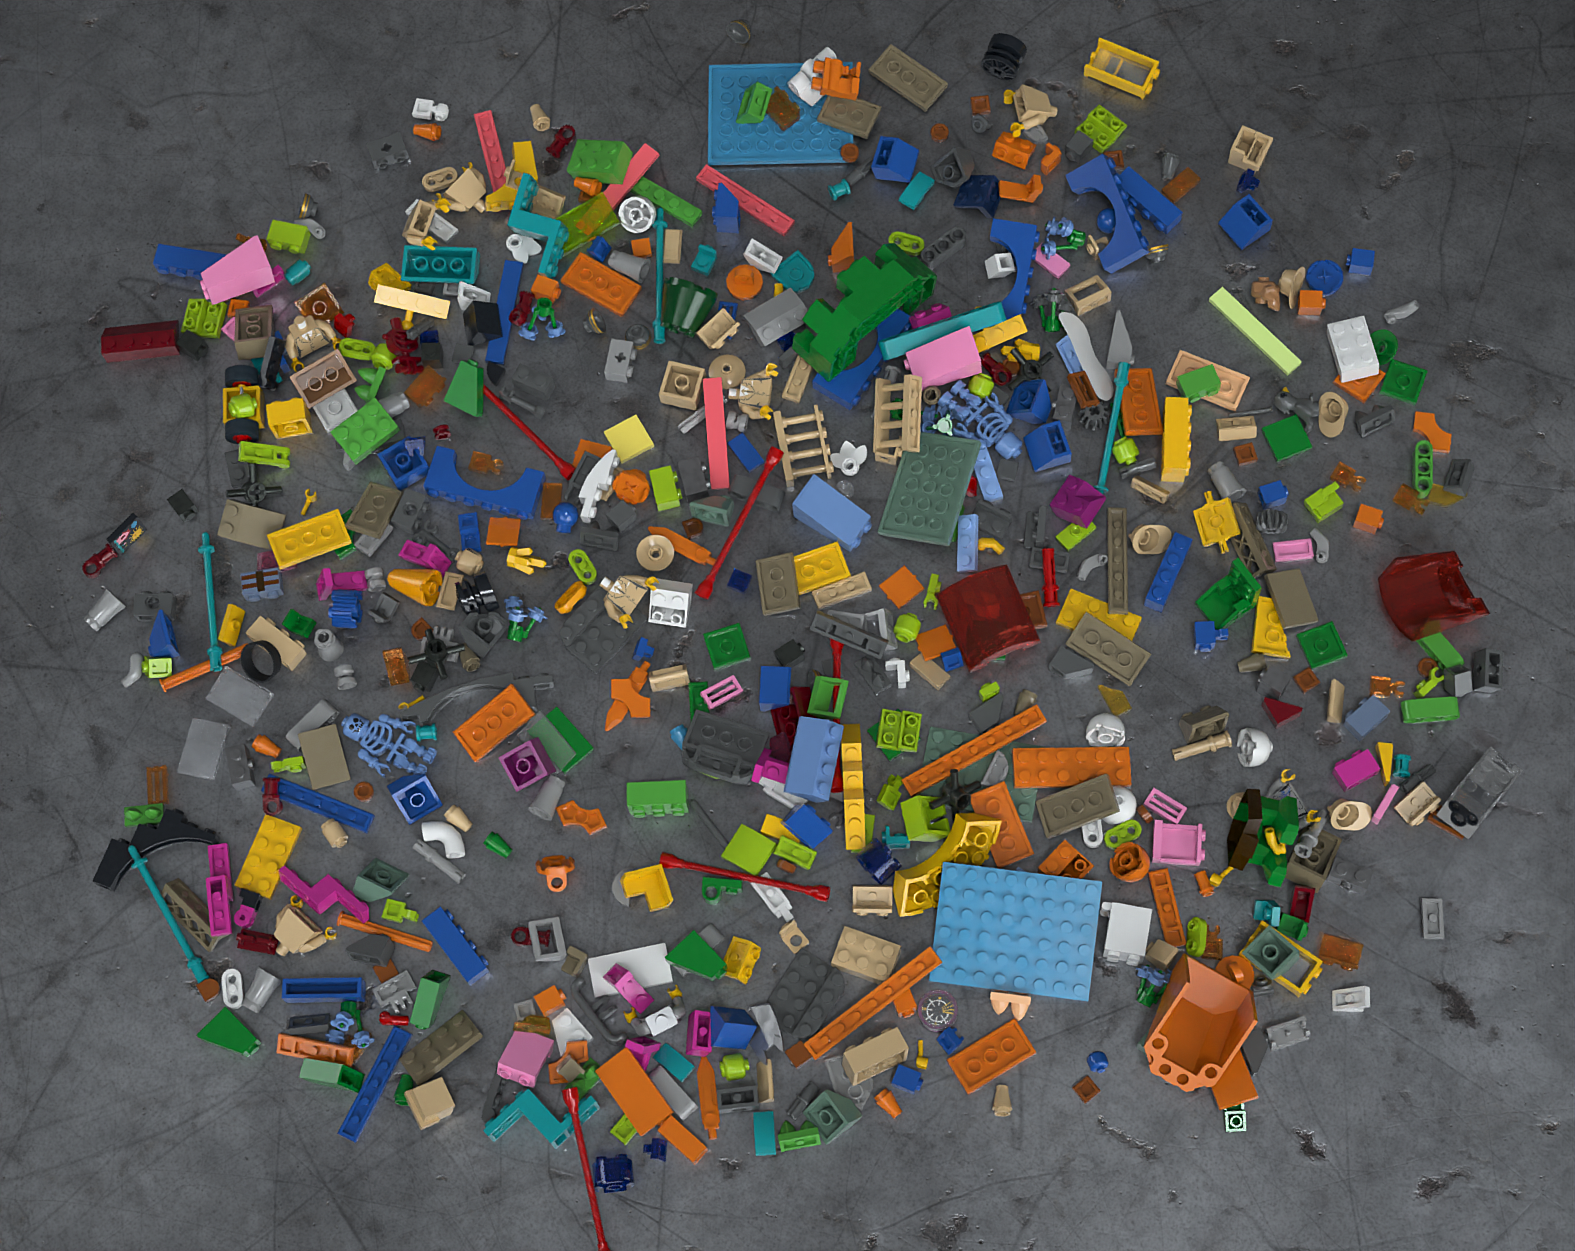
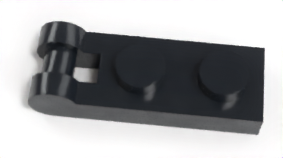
M269 336L258 378L259 387L270 391L277 389L276 378L280 369L286 341Z

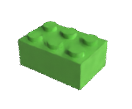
M577 139L567 172L574 180L576 177L598 179L599 182L605 184H623L633 152L623 141Z
M374 398L330 431V433L354 464L357 465L400 432V429L378 400Z
M686 780L627 783V807L630 815H634L635 818H643L645 815L663 817L665 814L683 816L684 813H689V794Z

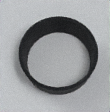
M264 640L256 641L245 645L242 649L240 657L242 668L253 681L259 683L267 682L280 671L281 656L277 648L270 642ZM256 644L264 647L271 655L273 660L272 675H265L255 667L252 661V650Z

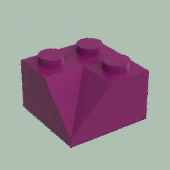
M1069 474L1049 505L1056 517L1087 529L1107 498L1085 480Z
M539 737L531 739L498 757L516 792L556 772Z

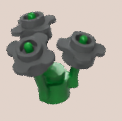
M1048 289V292L1033 297L1034 299L1030 302L1034 309H1040L1042 327H1045V332H1060V328L1063 327L1060 319L1058 320V316H1055V310L1059 313H1070L1071 310H1074L1070 301L1061 299V296H1065V293H1060V289ZM1048 301L1052 302L1051 316H1047L1046 320L1044 308L1048 306Z

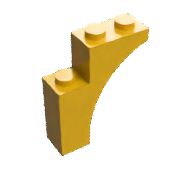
M531 141L513 142L512 156L516 160L514 171L530 174L538 182ZM516 178L514 180L515 184L519 186L522 178ZM504 184L497 191L487 195L485 200L486 211L512 210L518 190L507 187Z

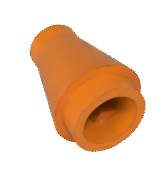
M436 123L414 125V135L432 141L439 140L441 137V126Z
M576 177L574 187L593 197L600 194L602 183L598 179Z
M258 734L252 744L255 752L276 759L282 751V748L278 747L266 735Z
M885 1088L874 1097L877 1101L876 1104L891 1115L893 1119L902 1112L891 1090L889 1091Z

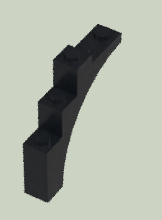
M173 808V811L166 809L158 828L149 823H146V825L138 824L131 842L119 838V840L112 838L93 878V882L97 886L115 892L122 879L132 868L131 865L135 863L128 851L130 845L135 846L141 858H144L158 849L173 844L191 842L215 845L219 844L220 839L216 836L215 831L208 828L201 830L198 829V825L188 822L183 811Z

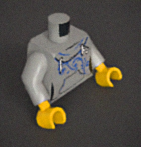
M1285 769L1281 774L1282 777H1279L1270 786L1265 797L1280 800L1285 796L1297 798L1299 830L1310 825L1311 822L1321 821V817L1313 818L1314 813L1318 811L1310 810L1308 812L1291 783H1287V781L1295 778V774L1288 778L1286 773L1290 769Z
M675 985L676 988L673 991H670L669 988L667 989L668 994L673 1000L672 1003L640 1019L637 1017L633 1007H631L632 1012L630 1013L623 1011L627 1023H631L638 1035L653 1037L680 1023L681 1017L686 1013V1009L681 998L682 992L677 985Z

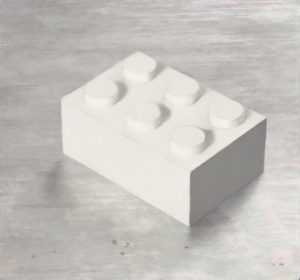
M1364 316L1327 324V337L1341 383L1379 373V362Z

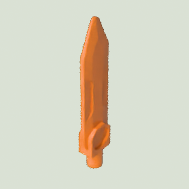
M648 527L652 535H661L669 539L674 547V551L704 566L707 563L712 566L714 565L716 559L711 557L712 553L706 548L668 528Z
M645 660L640 668L636 666L628 678L631 679L632 687L638 694L649 675L647 670L651 664ZM615 700L607 712L605 731H610L622 722L627 714L628 708L622 702Z
M701 1057L697 1071L702 1124L704 1129L708 1130L709 1140L717 1139L716 1129H719L720 1123L715 1073L707 1057Z

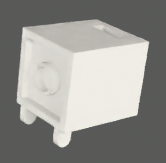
M1103 902L1100 915L1109 918L1103 957L1107 958L1106 960L1110 962H1118V960L1127 961L1126 964L1138 966V963L1142 964L1146 952L1152 909L1115 902Z

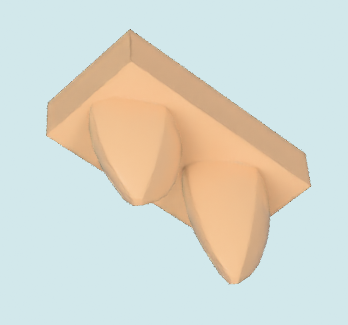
M991 989L990 1000L994 1011L998 1015L1003 1013L1009 1002H1011L1012 1013L1015 1019L1020 1021L1028 1010L1031 994Z

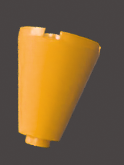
M393 569L387 578L390 587L423 606H433L436 603L440 593L438 588L443 583L441 572L435 569Z

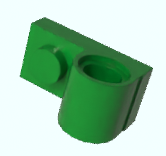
M703 877L702 895L707 904L715 905L719 903L722 891H726V894L737 895L738 892H743V882L741 880ZM715 890L717 894L715 897L710 898L707 896V892Z

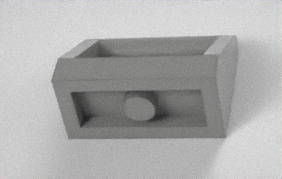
M883 608L863 614L867 615L865 631H869L867 620L878 619L880 636L889 640L885 651L898 649L897 638L893 632L895 625L894 612Z
M559 917L528 922L535 961L564 960L567 954ZM536 927L550 928L555 953L542 955Z

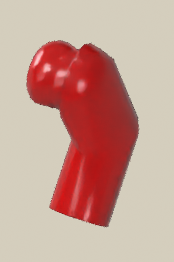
M383 1011L379 1015V1021L384 1026H407L409 1023L408 1016L390 1015L387 1011Z

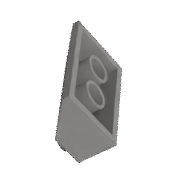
M789 288L744 314L743 317L762 348L804 324L805 322L802 319L808 310L797 294Z

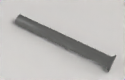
M1272 406L1267 408L1228 413L1230 418L1273 412Z

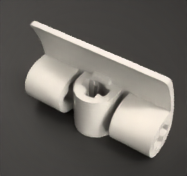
M825 47L814 59H808L802 65L800 71L787 82L789 88L810 106H813L824 96L820 95L819 90L811 89L812 77L822 78V74L813 72L814 61H824L825 57L837 59L836 54L829 47Z

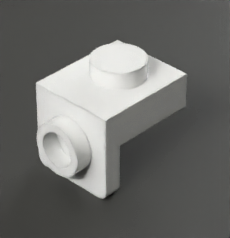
M892 658L889 661H885L886 671L897 670L898 688H906V682L910 681L909 670H905V660Z

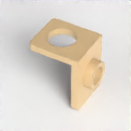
M513 159L511 165L507 166L504 172L506 177L505 186L518 190L519 186L515 184L514 180L522 178L523 174L514 171L516 160Z
M1090 234L1088 235L1086 249L1096 261L1100 259L1097 245L1103 243L1107 246L1109 241L1107 237L1094 241Z
M896 447L894 455L876 451L875 460L896 466L898 457H902L903 451L901 447Z
M795 920L791 923L787 922L781 927L779 932L780 938L793 954H797L801 948L809 944V940L799 930ZM795 935L800 936L802 939V943L799 946H793L790 943V939Z

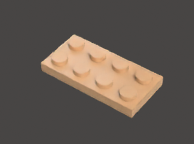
M1180 350L1166 380V385L1178 389L1176 385L1177 376L1213 364L1221 382L1220 391L1213 396L1206 395L1201 397V399L1236 412L1250 377Z

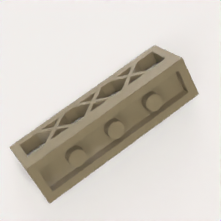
M1240 502L1232 504L1238 526L1243 533L1241 540L1237 539L1236 536L1230 538L1239 559L1255 579L1264 573H1273L1277 568L1260 532L1256 529V523L1247 504ZM1244 545H1248L1250 548L1249 557L1243 553ZM1252 561L1256 562L1260 569L1255 573L1251 570Z
M179 878L165 884L161 895L173 917L208 952L213 951L218 941L228 935L211 936L208 907ZM167 894L171 897L172 903L165 899ZM179 907L184 910L185 917L180 914ZM192 920L197 923L198 930L193 927ZM205 934L212 938L211 943L206 940Z

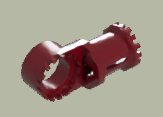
M563 125L554 136V141L551 145L546 147V151L550 155L553 154L554 158L559 159L564 147H567L569 143L576 139V132L573 126ZM567 130L573 132L569 138L563 136V133Z
M521 291L519 293V303L509 315V321L517 327L523 326V323L527 321L528 314H531V304L535 299V294L531 292Z
M987 352L983 359L981 358V367L990 372V376L993 377L997 385L1003 386L1010 383L1012 380L1011 371L1003 363L993 359L991 354ZM1000 372L1006 374L1005 382L999 379Z
M108 543L104 549L97 554L94 553L91 558L83 563L82 570L86 577L90 579L98 577L101 570L106 566L105 564L112 558L118 557L117 553ZM95 565L97 567L95 572H87L89 566Z
M262 778V781H264V794H262L264 813L269 816L278 815L283 808L280 794H278L280 778ZM271 801L277 805L275 812L269 810L268 806Z
M518 927L512 931L511 939L516 946H532L529 928ZM551 930L537 931L540 945L549 947ZM524 932L526 934L525 940L522 942L516 941V933Z

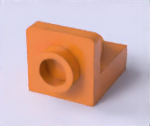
M1049 142L1045 148L1047 155L1041 160V172L1045 175H1048L1061 162L1062 155L1061 150Z

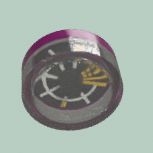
M936 989L922 996L918 1004V1017L926 1029L933 1032H943L948 1027H952L956 1022L958 1005L955 998L949 992Z

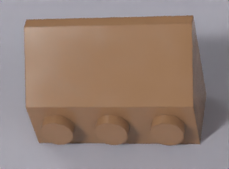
M338 349L289 377L299 395L305 401L308 409L357 381Z

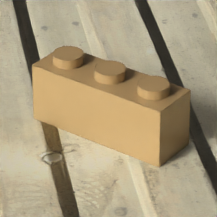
M259 616L245 632L246 635L253 642L264 640L273 644L281 656V663L293 671L307 655L303 649L305 646L297 639L295 641L290 639V634L283 628L281 630L275 627L276 624L270 618L264 619L262 616ZM260 646L263 650L269 653L264 647Z

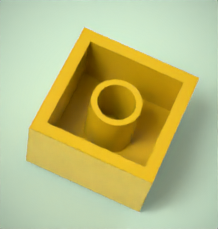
M295 397L288 401H273L271 404H266L268 425L276 439L313 433L310 411L303 398Z

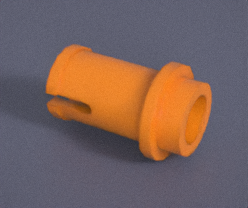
M1203 870L1194 874L1200 888L1199 893L1203 897L1213 895L1214 886H1211L1206 871Z

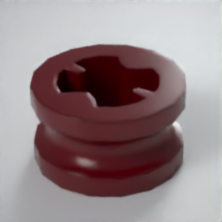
M443 424L433 428L435 440H445L451 436V432L448 431V425Z

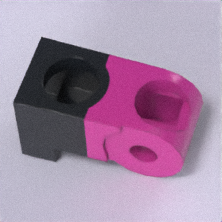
M241 888L239 897L243 900L240 909L234 915V922L242 929H248L254 924L264 897L258 893Z

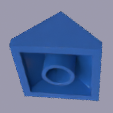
M761 666L760 711L765 712L790 705V667Z
M710 1006L711 1047L745 1050L757 1028V1025L748 1013L743 1009Z

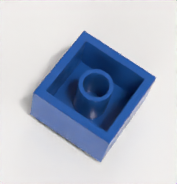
M410 436L377 454L396 488L400 491L426 477L428 474L429 466Z

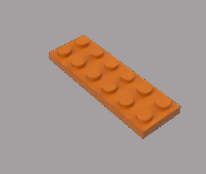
M1129 747L1012 749L1014 788H1071L1104 774L1109 775L1112 786L1130 787L1132 785Z

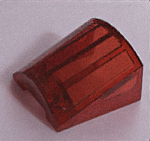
M1455 551L1397 557L1378 577L1379 589L1387 613L1398 630L1412 642L1490 614L1482 598L1474 597L1460 572L1463 564Z
M1007 564L970 575L936 595L969 673L986 667L988 662L1022 648L1025 650L1041 643Z

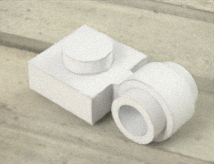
M416 98L412 115L415 118L431 120L433 114L436 120L445 121L448 117L449 109L443 103L435 106L433 100Z

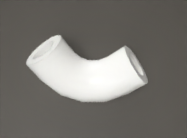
M443 821L422 822L424 842L441 841L445 847L446 857L450 859L460 858L465 855L461 834L452 825Z

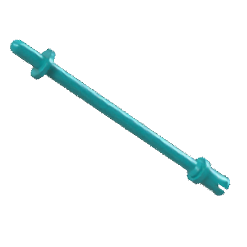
M659 207L656 210V221L652 224V227L656 229V319L652 322V327L654 328V343L663 344L665 343V328L660 326L663 290V229L668 227V223L664 221L663 208Z
M1127 362L1118 363L1117 376L1113 381L1116 385L1098 485L1093 486L1102 494L1109 491L1105 487L1123 390L1129 384L1127 379L1131 364Z
M203 532L202 546L198 548V552L203 554L211 646L207 649V655L210 658V671L218 672L222 670L221 655L223 651L218 646L211 554L215 552V548L210 545L209 534Z
M130 845L128 851L135 862L131 867L132 869H139L188 959V969L192 970L198 984L209 979L210 977L202 965V959L194 955L145 865L148 859L141 858L136 847Z

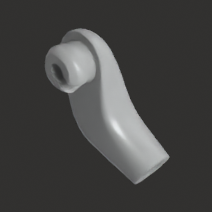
M311 218L294 220V224L307 226L317 239L325 237V229Z
M1413 300L1405 305L1390 309L1385 312L1384 319H1386L1387 323L1393 324L1397 319L1408 317L1419 309V304L1416 300Z
M1314 528L1310 532V536L1317 544L1316 560L1318 563L1323 564L1329 559L1330 544L1328 538L1320 530Z
M1098 553L1084 559L1081 562L1076 578L1085 581L1093 568L1103 566L1108 562V556L1104 553Z
M134 652L131 655L130 671L121 680V683L126 688L142 675L141 664L143 655L139 652Z

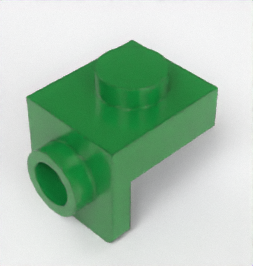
M290 609L282 625L291 633L308 638L317 622L300 615L294 609Z
M1281 912L1279 926H1276L1275 929L1284 935L1302 941V938L1306 937L1309 927L1305 920Z

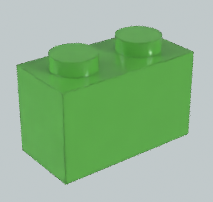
M1213 364L1177 376L1176 385L1181 397L1188 398V402L1194 403L1206 395L1213 396L1220 391L1221 382Z

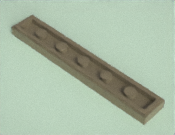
M1108 507V614L1127 615V508Z

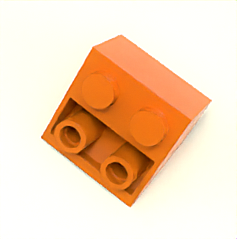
M1064 840L1038 867L1037 873L1083 879L1094 865L1070 843Z

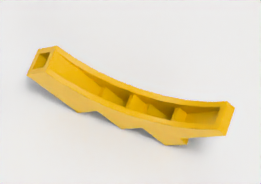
M841 724L844 726L841 750L846 850L866 849L860 724Z

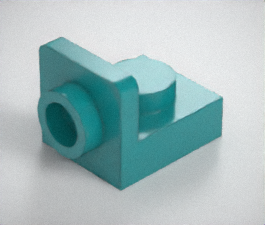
M699 244V252L691 265V270L708 276L717 260V253L712 246Z
M885 826L886 831H882V843H886V849L910 848L908 836L898 833L890 837V828Z
M1255 900L1253 918L1255 920H1266L1270 926H1279L1281 907L1275 900Z

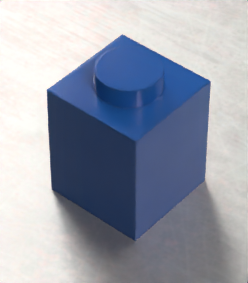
M1352 248L1351 255L1347 254L1346 265L1349 266L1348 273L1370 276L1373 269L1375 251Z
M1281 480L1260 486L1257 495L1263 510L1285 504L1289 493L1287 487L1283 486Z
M899 1064L891 1085L914 1095L916 1090L920 1091L924 1080L921 1079L920 1072Z

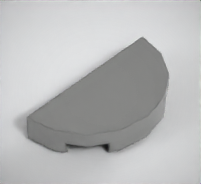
M1040 125L1027 130H1021L1023 135L1033 142L1048 140L1047 134Z
M999 750L996 751L981 782V786L991 787L1003 782L1007 777L1009 770L1008 761Z
M626 868L620 871L614 877L612 883V893L615 899L626 907L630 906L631 897L625 898L620 879L624 873L634 871V868Z

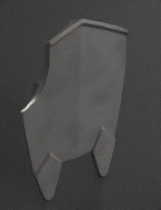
M769 1003L750 1005L747 1013L757 1025V1028L749 1044L759 1060L764 1065H767L766 1052L771 1047L776 1045L780 1051L784 1052L782 1033L776 1014Z

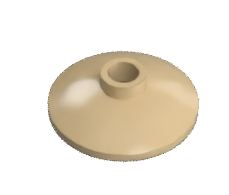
M721 355L714 359L709 367V378L722 377V388L725 390L739 386L741 380L746 375L744 363L734 355ZM726 367L730 368L729 371H724L723 369Z
M650 535L644 538L637 547L636 555L638 562L643 568L650 571L663 570L673 561L674 547L666 537ZM659 553V557L654 558L653 554Z

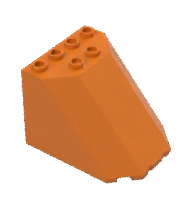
M1183 953L1172 970L1169 983H1167L1144 1043L1151 1073L1162 1077V1079L1174 1086L1180 1087L1185 1092L1193 1091L1194 1088L1206 1086L1207 1088L1215 1086L1258 1022L1253 991Z

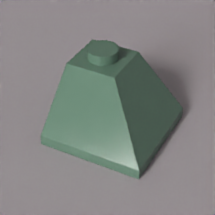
M726 495L711 496L692 501L689 505L692 518L729 527L734 510V501Z
M375 858L357 875L353 893L362 900L372 902L392 895L409 878L410 874Z
M1270 925L1242 952V955L1271 980L1285 974L1299 960V950Z
M825 1090L803 1111L806 1118L815 1127H818L819 1136L826 1145L852 1127L863 1116L851 1099L830 1090Z

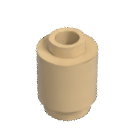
M330 819L321 826L322 833L332 848H341L346 845L349 836L338 821Z

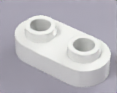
M1101 819L1081 827L1084 844L1089 848L1099 847L1103 841ZM1095 836L1097 840L1090 841L1089 837Z
M228 969L222 975L223 1000L229 1008L238 1009L242 1006L241 1003L245 998L243 977L238 970ZM232 977H236L234 983H230ZM234 996H238L236 1002H232Z

